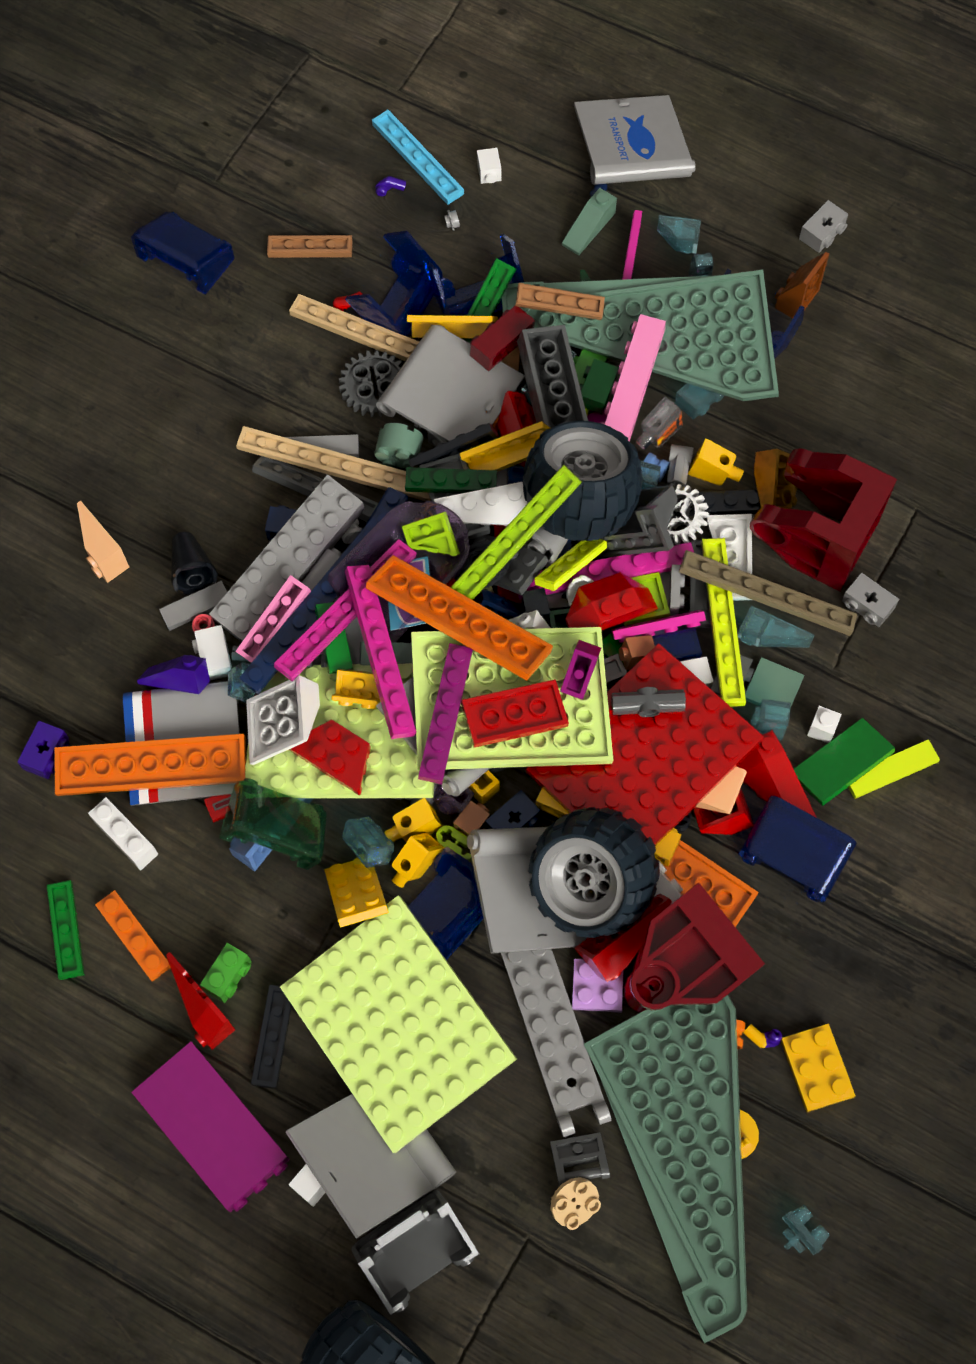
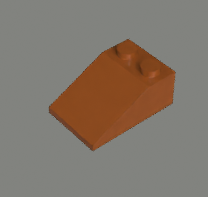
M824 252L800 266L796 273L792 272L785 288L781 287L775 296V299H777L775 309L796 321L799 319L820 290L829 253Z

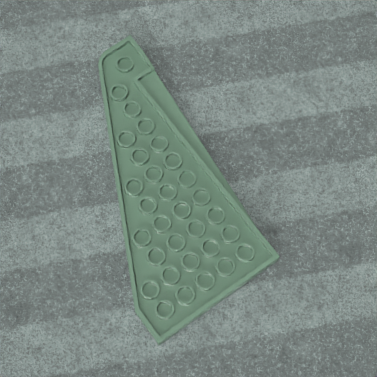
M763 269L713 276L544 283L543 281L521 282L605 297L602 320L520 307L535 320L534 328L565 324L569 344L572 347L585 349L619 362H625L627 354H624L627 341H632L634 335L631 334L633 322H638L639 316L642 314L666 321L665 332L654 363L653 373L741 401L779 397ZM519 283L509 284L502 296L503 312L515 306Z
M729 995L713 1005H669L661 1010L651 1011L646 1009L584 1043L600 1076L683 1291L682 1294L704 1343L740 1325L747 1312L736 1008Z

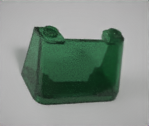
M245 778L234 785L219 838L231 842L232 837L241 839L242 843L250 841L291 856L290 860L292 861L298 859L297 867L309 870L322 860L327 812L320 804L303 802L260 786L253 779Z

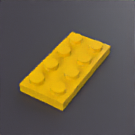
M371 855L358 857L353 861L343 864H334L330 868L324 869L340 928L389 913Z

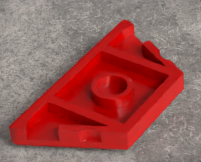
M330 720L311 730L307 742L289 749V751L357 795L361 794L362 779L366 773V760L369 758L371 746L367 741Z

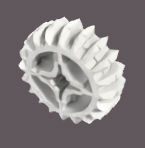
M681 484L676 486L675 492L677 499H684V501L681 500L676 504L674 511L676 513L680 512L685 520L681 517L678 518L673 513L667 527L672 542L674 540L676 545L681 543V539L684 543H689L688 537L696 540V532L703 534L700 526H707L708 524L703 518L709 517V513L705 511L708 508V504L703 503L705 500L703 495H699L697 489L691 491L689 485H686L683 489ZM692 504H694L695 507V515L693 520L689 518V512L691 510L690 507L692 506ZM680 525H686V526H687L686 528H684V529H682V530L672 531L673 529L676 530V528H677L678 526H680Z

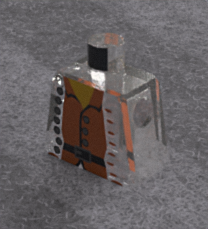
M665 396L642 421V435L636 440L638 446L643 450H646L651 443L657 448L661 447L683 426L681 409Z

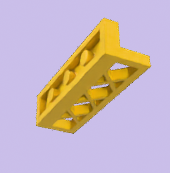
M407 315V322H412V338H423L431 325H442L447 331L459 338H474L476 335L480 336L485 332L490 323H495L498 320L497 316Z
M542 421L461 452V460L468 463L471 470L501 471L526 461L531 448L534 447L535 441L540 438V434L546 429H550V427Z

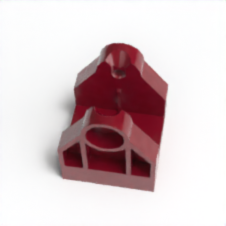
M801 448L794 449L787 458L784 477L791 484L798 487L823 513L841 521V523L839 524L815 511L787 509L764 504L751 520L750 529L754 535L767 543L791 568L841 592L880 522L897 479L847 454L812 452Z
M697 883L649 922L645 941L636 954L632 973L625 981L623 988L624 998L628 1006L637 1013H641L646 1009L651 1011L661 1010L669 1005H713L727 996L765 965V963L701 884Z

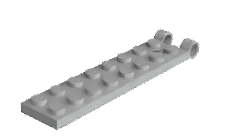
M552 949L500 953L562 1136L566 1137L575 1134L569 1112L591 1104L599 1125L612 1121L590 1057L584 1046V1040ZM569 1078L575 1079L576 1086L569 1087L567 1080Z

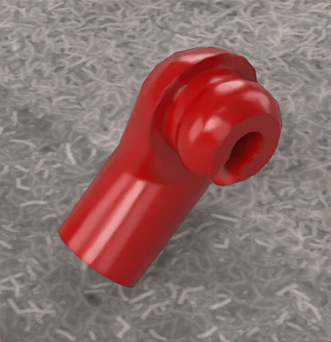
M359 291L348 296L337 297L332 303L333 308L344 311V309L363 302L364 296Z

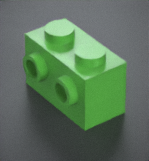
M227 943L201 982V988L206 993L225 1003L228 998L234 995L240 979L248 973L251 967V959L246 953Z

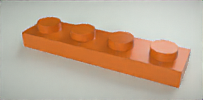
M115 890L95 904L151 981H154L171 968L168 960Z

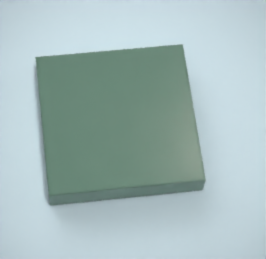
M761 657L745 693L746 701L787 717L805 675Z

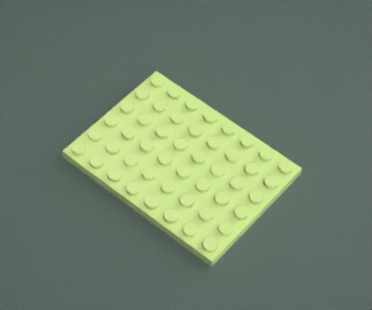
M601 627L524 629L553 645L551 653L527 681L473 650L462 700L555 679L560 692L578 641L582 640L601 647L583 700L560 692L569 722L568 727L473 748L463 708L460 704L446 769L613 763ZM441 631L411 632L418 770L421 767L449 644L465 646Z
M412 663L397 664L403 684L413 677ZM352 664V670L373 673L371 665ZM321 665L306 667L299 674L317 683L319 686L320 706L311 730L333 720L370 744L371 749L369 758L366 760L367 768L362 779L361 794L357 795L289 750L251 765L248 741L245 781L243 782L242 791L244 799L434 797V783L418 779L420 770L417 768V755L403 738L391 739L385 716L377 707L375 709L362 708L361 704L353 703L352 706H342L338 704L339 701L331 700L332 695L336 693L337 673L329 674L328 668H322ZM278 671L260 693L289 679Z
M399 895L386 904L389 913L364 921L280 986L392 1153L398 1152L517 1060L504 1039Z

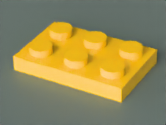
M829 1023L781 1039V1044L806 1113L855 1097Z

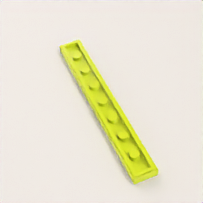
M725 538L702 539L703 556L728 565ZM706 583L720 698L730 707L745 706L746 698L732 592Z

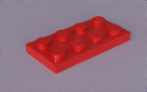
M556 679L463 699L461 702L473 748L565 728L569 724Z

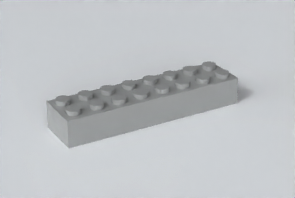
M327 474L209 613L212 619L242 642L291 575L302 583L325 550H331L365 510L363 502Z

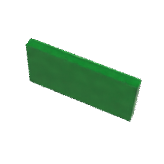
M862 718L795 767L794 771L801 786L824 806L895 752V747Z

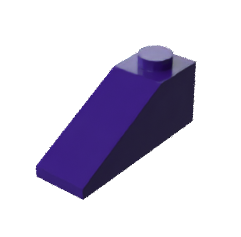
M183 655L149 667L137 680V683L140 685L200 694L210 682L206 658L193 655Z

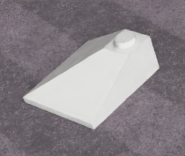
M298 675L293 681H285L246 700L249 760L251 765H255L307 742L320 706L319 686L317 683Z

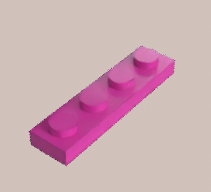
M696 610L613 628L611 633L614 640L618 639L619 643H622L625 638L640 634L641 636H654L655 631L663 629L664 633L677 631V626L687 625V628L700 626V621H705L706 618L703 610Z

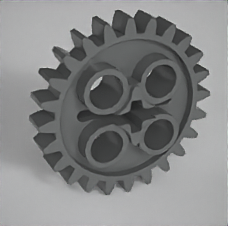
M378 350L375 351L374 355L367 351L365 357L359 353L358 360L352 357V365L345 363V370H341L342 378H339V385H341L339 390L342 393V400H347V407L353 406L354 412L361 409L362 416L366 412H370V417H373L374 412H378V415L382 417V412L376 407L378 400L375 399L369 369H374L380 398L384 393L383 391L387 389L401 369L402 361L395 362V355L387 358V352L379 356Z

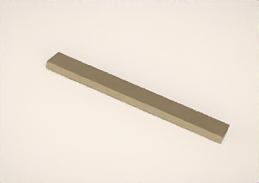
M686 550L683 555L679 573L851 636L854 631L857 613Z

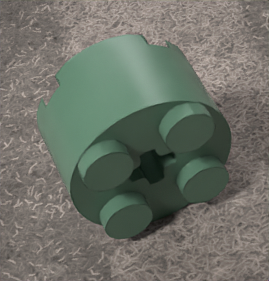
M401 423L385 424L384 428H380L374 452L375 457L382 462V465L405 469L406 467H411L409 459L416 457V454L421 452L423 443L421 432L415 428L414 432L407 429L408 425Z

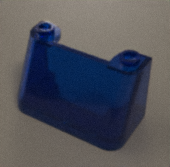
M174 212L163 213L137 229L131 236L138 258L145 262L148 258L153 260L155 257L185 273L188 281H191V279L196 281L198 284L196 287L197 291L205 295L235 259L229 242L212 236L181 219Z
M770 796L738 855L742 857L741 859L751 866L763 862L805 885L804 890L807 892L806 896L815 902L821 901L824 903L857 843L849 835L776 796Z
M446 846L434 860V869L437 875L408 907L447 960L484 918L473 863Z

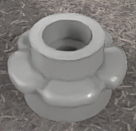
M448 210V215L444 216L447 228L452 227V230L455 231L454 228L460 227L456 210Z

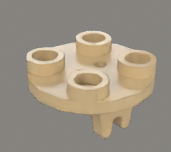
M582 1177L571 1178L562 1183L551 1197L550 1210L553 1218L570 1230L577 1229L579 1225L588 1221L594 1213L598 1212L601 1207L597 1188L588 1179Z

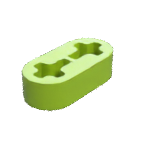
M445 825L440 827L436 833V840L445 847L444 850L462 862H471V854L466 853L462 855V848L459 847V844L464 848L468 847L467 836L452 826ZM448 833H451V839L455 841V843L451 842L450 840H446V842H443L442 834L447 835Z

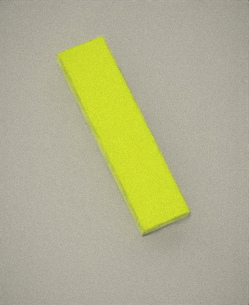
M602 539L593 541L581 540L536 576L535 585L555 591L607 548V541Z
M928 739L889 756L848 788L854 799L936 764L940 759Z

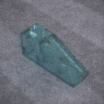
M751 606L739 628L737 636L743 643L757 647L809 648L815 635Z

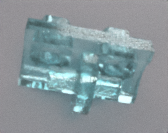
M804 1205L793 1212L789 1211L782 1217L796 1234L794 1235L789 1228L782 1232L789 1240L784 1247L788 1250L794 1246L801 1253L806 1249L799 1241L801 1240L810 1252L815 1255L823 1249L822 1245L830 1235L821 1225H818L811 1233L808 1231L804 1224L813 1216Z

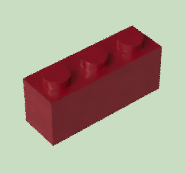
M514 306L510 310H505L499 320L495 323H490L485 332L480 336L476 335L470 343V356L486 370L490 371L518 347L517 340L521 331L534 328L535 320L520 307Z

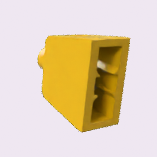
M705 438L693 459L688 475L721 486L726 478L739 482L744 470L733 465L736 459L734 453Z
M422 798L393 815L392 818L395 825L384 830V833L390 844L400 838L407 842L413 835L422 833L430 835L438 831L442 824L434 807L426 798Z
M428 833L411 836L391 865L397 871L391 879L392 882L403 888L408 881L421 878L445 847Z

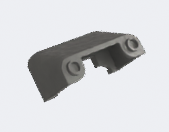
M438 1190L424 1195L361 1238L352 1247V1253L390 1315L403 1311L408 1306V1301L411 1298L409 1292L452 1262L456 1266H467L479 1254L448 1202Z

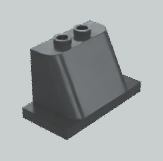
M673 485L641 489L639 502L625 526L618 528V532L609 537L599 538L607 541V548L597 558L669 551L673 548L674 545L667 529L677 503V494Z

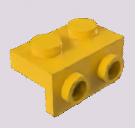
M345 669L337 670L336 693L332 695L331 700L339 701L338 704L342 706H352L353 703L361 704L362 708L375 709L376 705L381 701L373 673Z

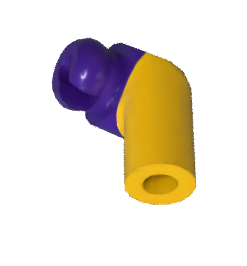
M752 1024L743 1032L760 1048L776 1047L782 1039V1033L778 1029L761 1033Z

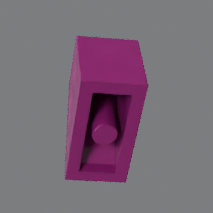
M582 640L578 641L560 692L583 700L601 647Z

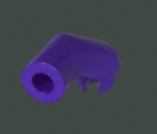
M388 176L376 184V194L383 197L391 188L404 191L406 181Z

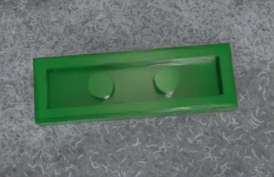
M335 602L316 604L317 620ZM344 629L324 649L329 674L337 673L338 669H353Z

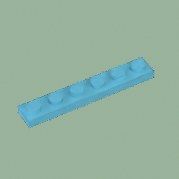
M389 110L372 119V125L447 205L464 195V189Z

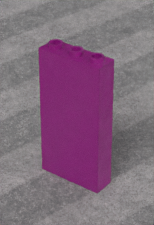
M189 1042L131 1092L229 1212L233 1210L237 1212L243 1208L248 1202L247 1197L253 1192L257 1194L268 1185L267 1180L273 1174L278 1176L288 1167L286 1163L290 1159L192 1042Z

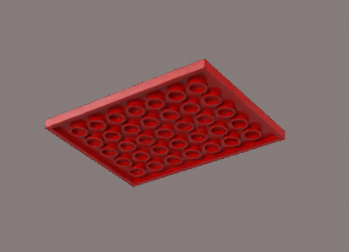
M658 643L607 692L613 750L612 764L527 767L526 773L569 813L588 807H595V809L610 808L620 811L626 819L632 818L643 826L640 830L647 838L651 837L656 846L763 741L764 736ZM644 687H655L658 691L684 689L686 709L682 712H662L654 717H641L639 714L613 715L611 694L637 692L638 689Z

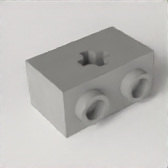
M828 200L802 226L799 240L820 253L824 247L828 248L832 244L837 234L841 235L847 227L848 213Z
M863 573L847 589L842 599V602L845 603L849 610L856 611L863 616L866 622L876 625L878 628L892 613L899 601L896 596Z

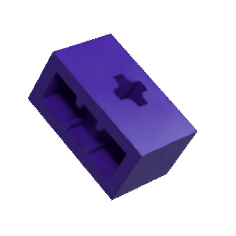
M38 721L17 763L23 770L49 779L51 773L55 772V747H67L69 745V737L64 730Z

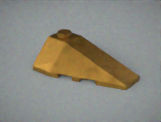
M779 449L756 452L754 476L761 507L764 504H770L780 508L791 509L797 503L795 495L798 487L791 484L784 477L787 458L790 455L787 452Z

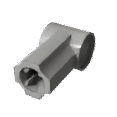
M671 444L667 485H673L674 489H676L678 484H681L683 488L686 486L693 447Z

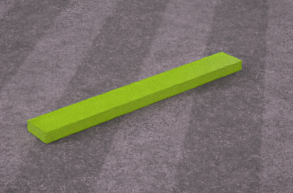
M563 465L450 588L473 600L574 492L582 481L566 465Z

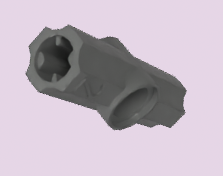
M644 687L638 689L637 692L612 693L613 715L639 714L641 717H654L662 712H682L686 709L684 689L658 691L655 687Z

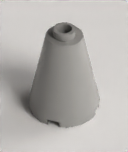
M541 526L522 547L546 555L549 561L544 567L548 568L556 561L568 539L553 535L544 530V526Z

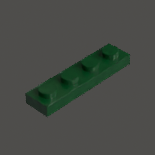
M406 467V492L462 494L497 487V470Z

